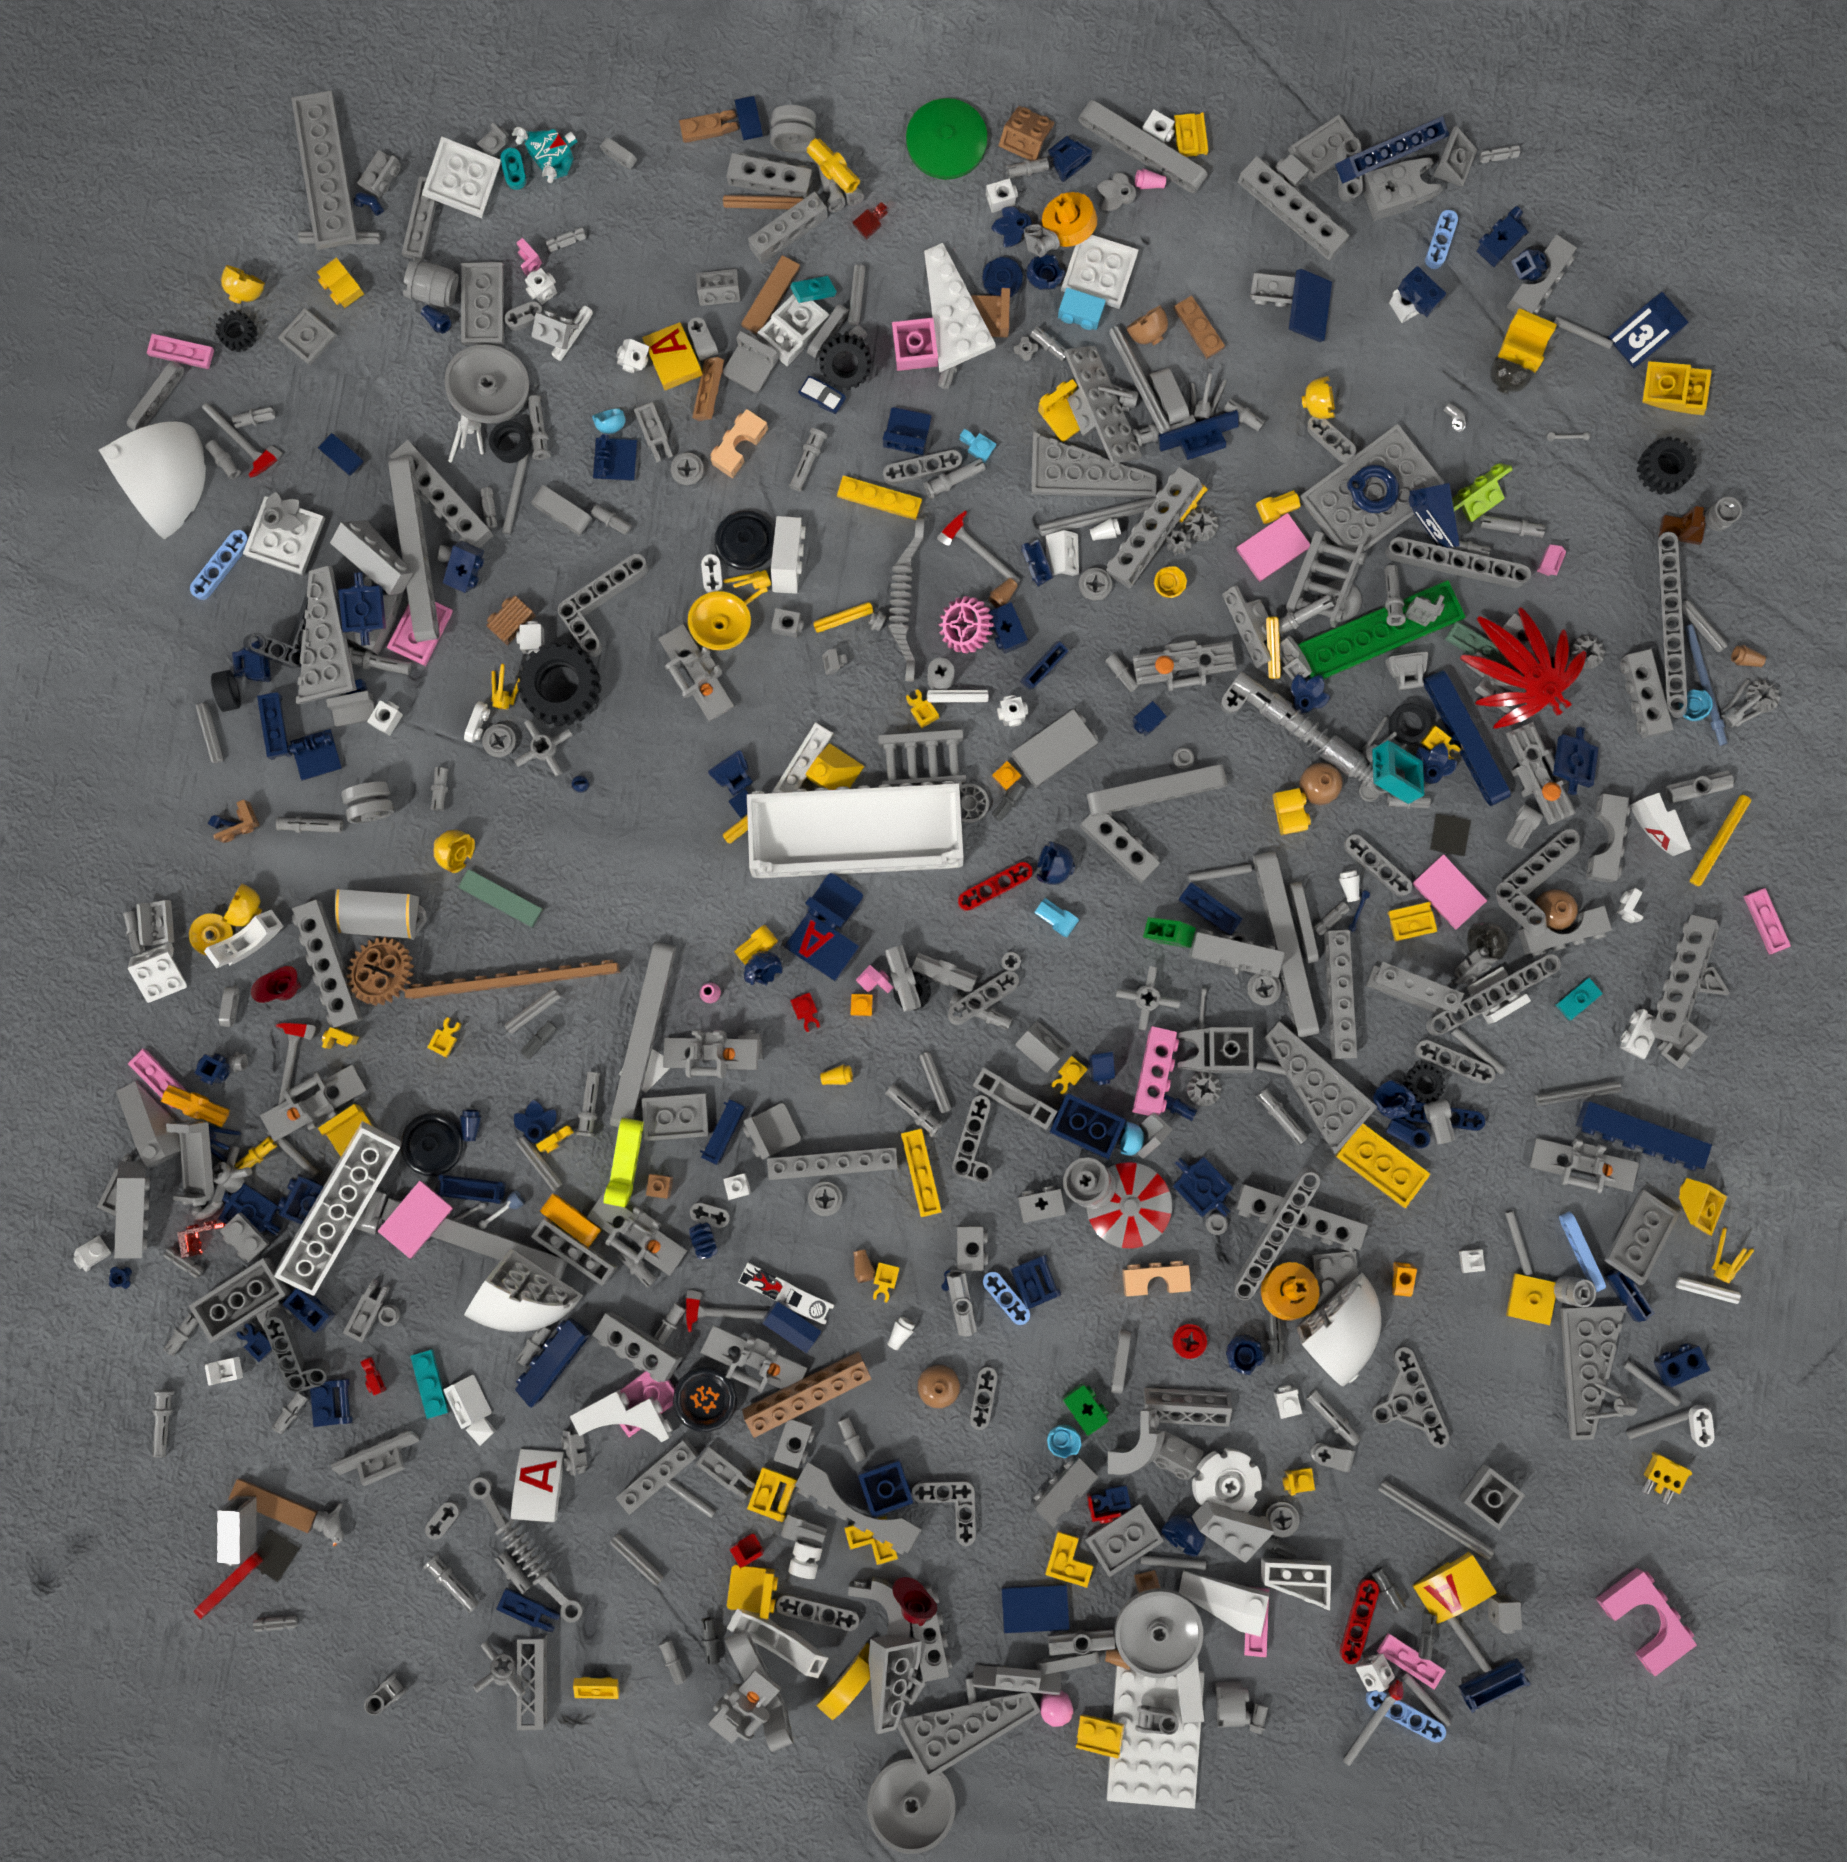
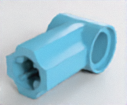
M1046 898L1043 899L1034 912L1052 925L1056 932L1066 938L1079 922V919L1073 914L1060 909Z

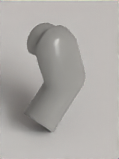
M1449 402L1443 411L1451 416L1453 429L1455 431H1462L1466 425L1465 413Z
M221 1202L220 1207H215L210 1203L204 1209L201 1206H196L191 1214L195 1216L196 1220L201 1221L214 1215L224 1204Z

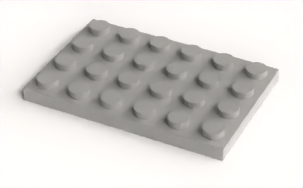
M1397 424L1357 453L1352 462L1344 463L1303 493L1299 500L1336 547L1356 552L1360 543L1364 545V551H1367L1415 515L1409 505V491L1445 483ZM1369 465H1381L1389 469L1396 476L1399 484V496L1395 504L1388 511L1379 514L1368 513L1360 509L1347 488L1348 480L1361 468ZM1371 477L1365 481L1363 492L1368 499L1379 501L1385 497L1387 487L1382 479ZM1352 482V486L1358 488L1357 483ZM1345 558L1349 563L1353 561Z

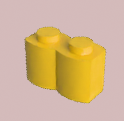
M337 257L317 271L320 276L317 279L325 290L330 289L332 293L329 296L336 305L341 304L345 309L364 295L361 288Z
M1300 788L1274 793L1272 795L1281 836L1308 830L1311 820L1309 813H1305L1304 805H1306L1304 792L1301 793Z

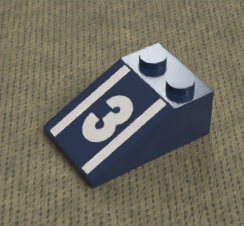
M1661 292L1614 331L1608 339L1613 341L1616 349L1635 369L1679 334L1689 322L1668 297Z
M1446 483L1409 491V505L1435 544L1446 548L1460 546L1450 484Z

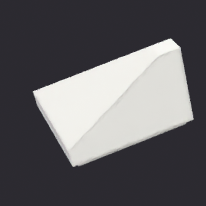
M485 1417L471 1424L466 1429L479 1446L496 1432L495 1428Z

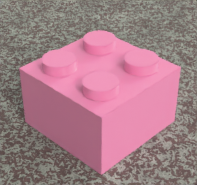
M933 318L892 322L897 371L938 366Z

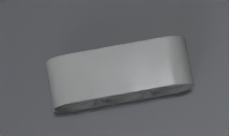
M1348 137L1338 146L1337 163L1361 152V143L1358 138ZM1346 145L1352 148V153L1347 151ZM1338 174V194L1340 199L1344 202L1353 201L1362 192V176L1342 184ZM1347 186L1353 189L1354 194L1348 192Z
M1170 368L1148 374L1151 389L1169 424L1189 418L1188 407Z
M544 485L541 486L531 501V504L538 510L579 536L592 519L586 512Z

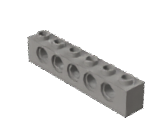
M1256 156L1240 173L1237 183L1328 261L1346 244L1349 237L1346 229L1334 223L1327 213L1320 211L1312 200L1306 199L1297 187L1291 186L1286 182L1284 176L1272 170L1265 160H1261ZM1259 179H1265L1268 183H1262ZM1275 192H1280L1283 196H1277ZM1290 205H1296L1299 209L1294 210ZM1306 218H1311L1314 223L1307 222ZM1325 231L1329 233L1330 236H1324L1321 232Z
M408 440L389 455L391 459L404 456L412 457L414 464H417L415 470L418 490L420 491L419 497L426 504L430 502L434 506L431 510L439 519L442 517L446 519L447 523L445 525L453 534L457 532L461 536L459 541H464L480 548L494 536L489 528ZM431 479L427 486H422L424 480ZM444 494L442 500L436 501L437 495ZM452 509H458L456 515L449 516ZM472 524L470 530L463 531L464 525Z
M1180 467L1169 476L1168 483L1164 489L1157 493L1156 500L1145 510L1142 520L1135 524L1129 538L1120 545L1117 555L1108 562L1106 571L1110 577L1129 589L1133 586L1203 486L1197 477ZM1181 490L1179 495L1173 496L1175 491ZM1169 507L1167 512L1161 513L1163 508ZM1157 524L1155 529L1149 530L1151 525ZM1145 541L1143 546L1136 547L1139 542ZM1133 558L1131 563L1124 564L1127 559Z
M314 900L292 908L294 913L292 920L295 926L299 927L301 933L299 935L300 943L303 947H306L308 953L305 955L307 963L313 967L315 973L312 975L314 983L321 990V994H319L321 1003L328 1010V1014H326L330 1026L333 1025V1028L340 1029L362 1021L363 1018L355 995L351 992L352 987L348 986L350 981L346 977L347 972L322 902ZM314 920L316 927L314 930L309 931L308 924ZM321 940L323 946L320 950L316 951L315 943ZM325 960H329L330 966L324 971L322 963ZM335 979L337 986L334 990H330L329 982ZM339 999H342L344 1003L341 1010H337L335 1007Z
M1691 915L1689 921L1685 922L1683 940H1679L1676 948L1677 958L1671 962V975L1669 979L1665 980L1663 987L1665 993L1657 1004V1017L1651 1021L1650 1030H1652L1655 1038L1681 1044L1719 931L1717 920ZM1696 937L1702 938L1698 943L1691 942ZM1687 957H1696L1692 962H1685ZM1681 976H1689L1688 980L1684 982L1678 981ZM1676 995H1681V996H1682L1681 1000H1679V1001H1672V998H1673L1674 996H1676ZM1670 1014L1676 1015L1672 1021L1665 1020Z
M1350 930L1327 931L1324 933L1331 1060L1357 1058Z
M896 1148L767 1159L769 1180L898 1169Z
M1241 1184L1234 1209L1239 1210L1238 1215L1251 1218V1215L1260 1217L1259 1222L1268 1224L1274 1215L1275 1209L1280 1205L1284 1197ZM1258 1199L1264 1203V1208L1260 1212L1254 1209V1203ZM1307 1205L1303 1212L1305 1217L1304 1223L1302 1225L1296 1224L1294 1229L1300 1231L1301 1236L1312 1239L1314 1235L1320 1237V1242L1333 1245V1242L1342 1244L1341 1249L1353 1252L1354 1249L1361 1250L1368 1225ZM1285 1212L1282 1218L1289 1219L1293 1216V1213ZM1319 1220H1323L1325 1223V1229L1322 1232H1318L1315 1227ZM1339 1227H1343L1346 1231L1345 1236L1341 1239L1336 1235V1230Z

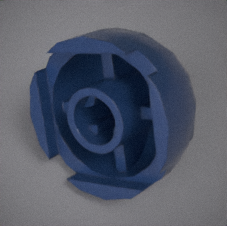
M1050 841L1048 842L1050 846L1045 845L1039 856L1037 867H1041L1040 874L1037 873V878L1042 883L1057 885L1063 883L1074 873L1075 863H1073V856L1067 847Z
M1186 1514L1172 1516L1162 1528V1535L1174 1547L1177 1548L1179 1545L1185 1548L1183 1550L1185 1554L1197 1557L1204 1546L1206 1535L1199 1531L1192 1518L1193 1514L1189 1516Z

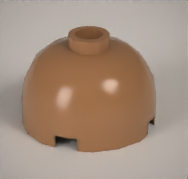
M1161 305L1127 326V331L1132 339L1139 344L1146 345L1152 343L1156 345L1164 339L1162 335L1168 328L1167 315Z
M1322 762L1313 764L1304 771L1300 777L1299 787L1301 793L1304 792L1306 799L1310 803L1325 805L1338 797L1343 781L1337 768Z
M1551 889L1539 895L1534 903L1545 913L1547 927L1551 931H1561L1568 928L1575 921L1578 914V905L1575 898L1564 890Z
M935 1364L921 1373L918 1379L917 1390L921 1400L926 1405L942 1409L956 1401L960 1393V1382L953 1369L946 1365Z

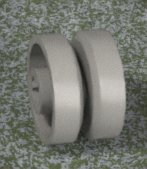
M784 105L775 108L771 113V145L780 151L788 153L807 152L806 148L815 139L816 114L812 110L798 105Z
M381 781L369 782L343 790L341 792L343 804L350 806L345 811L347 821L354 824L366 823L392 815L394 813L392 801L386 799L390 795L388 783Z
M1089 1157L1080 1158L1072 1162L1066 1169L1063 1177V1188L1067 1196L1081 1207L1099 1209L1107 1205L1113 1198L1116 1190V1180L1112 1171L1098 1160Z

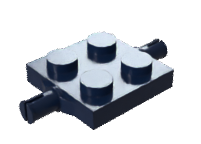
M363 572L354 573L355 586L349 589L338 590L343 632L360 633L361 646L370 645L369 632L386 629L382 586L369 587L364 585Z
M1583 727L1576 728L1575 737L1562 734L1558 737L1553 775L1566 779L1569 782L1568 794L1570 795L1577 794L1578 784L1588 788L1594 786L1599 747L1593 746L1584 740L1585 728Z
M1182 1157L1174 1163L1183 1173L1172 1186L1200 1217H1203L1214 1208H1217L1224 1217L1228 1215L1227 1213L1231 1212L1222 1201L1233 1187L1205 1157H1202L1191 1166H1188Z
M243 1183L241 1188L232 1195L227 1192L224 1193L222 1200L226 1204L218 1218L224 1224L231 1221L238 1213H242L260 1233L268 1230L275 1236L279 1234L281 1228L271 1223L274 1214L278 1210V1204L246 1183Z

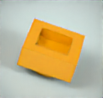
M1008 761L992 775L1005 791L1022 777Z
M851 994V1016H872L873 995Z

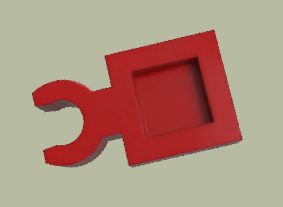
M810 992L790 1000L797 1019L801 1020L804 1018V1029L807 1033L810 1032L808 1028L810 1022H814L816 1027L820 1028L819 1021L813 1018V1014L818 1013Z
M370 1357L360 1361L362 1368L366 1372L365 1377L367 1380L365 1385L370 1393L372 1392L373 1396L386 1391L387 1389L379 1370H376L373 1358Z

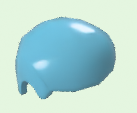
M619 408L603 411L592 416L596 428L605 434L616 433L623 428L626 421L624 412Z
M1693 689L1687 692V712L1683 715L1685 719L1701 721L1709 716L1713 708V701L1707 691ZM1679 702L1680 710L1683 708V704Z
M1126 1122V1125L1123 1126L1125 1133L1120 1142L1121 1154L1132 1156L1141 1150L1144 1144V1132L1138 1125Z
M1062 1424L1054 1427L1048 1433V1448L1055 1456L1067 1458L1068 1456L1078 1454L1082 1444L1081 1437L1075 1428Z

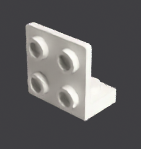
M171 943L158 946L130 958L128 970L148 1003L187 987L185 979L172 958L174 947Z
M1500 967L1468 986L1467 991L1472 996L1508 976L1504 967ZM1509 980L1508 987L1511 990H1515L1512 980ZM1490 990L1489 996L1495 1001L1497 993L1494 990ZM1518 993L1483 1012L1482 1015L1488 1024L1495 1023L1531 1000L1527 994L1520 995ZM1474 1000L1475 1004L1479 1008L1478 1002Z

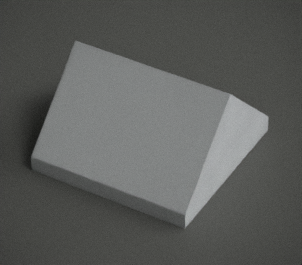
M1457 126L1453 127L1446 141L1433 176L1458 186H1464L1477 149Z

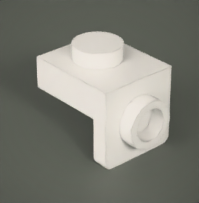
M1636 888L1623 893L1620 898L1621 905L1617 913L1622 915L1621 918L1629 923H1636L1643 919L1642 915L1633 911L1643 893Z
M97 1236L77 1248L73 1259L80 1269L83 1268L87 1272L91 1266L110 1256L111 1251L101 1237Z
M239 1357L205 1364L209 1386L243 1378Z

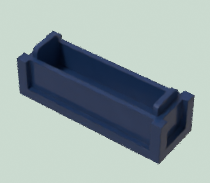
M275 692L257 696L267 757L270 760H275V757L285 755L291 757L292 753L288 748L281 705L282 695Z
M730 1099L728 1103H723L726 1107L705 1151L700 1150L703 1153L701 1158L715 1165H719L746 1109L745 1106Z
M439 1175L440 1187L437 1194L440 1197L503 1204L506 1182Z
M1515 1658L1458 1687L1465 1704L1471 1713H1474L1476 1709L1531 1684L1524 1674L1525 1668Z

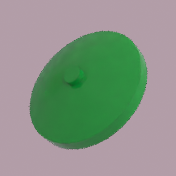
M952 98L936 99L921 106L911 117L906 131L907 151L915 166L926 175L943 180L960 178L973 171L983 159L987 147V129L980 114L969 104Z

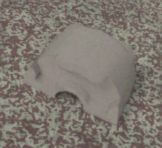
M1688 1021L1681 1044L1661 1040L1657 1048L1664 1057L1682 1070L1690 1060L1693 1052L1703 1044L1708 1036Z
M1241 1681L1215 1682L1217 1727H1245V1724H1250V1714L1248 1710L1246 1711L1245 1702H1249L1248 1688H1243Z

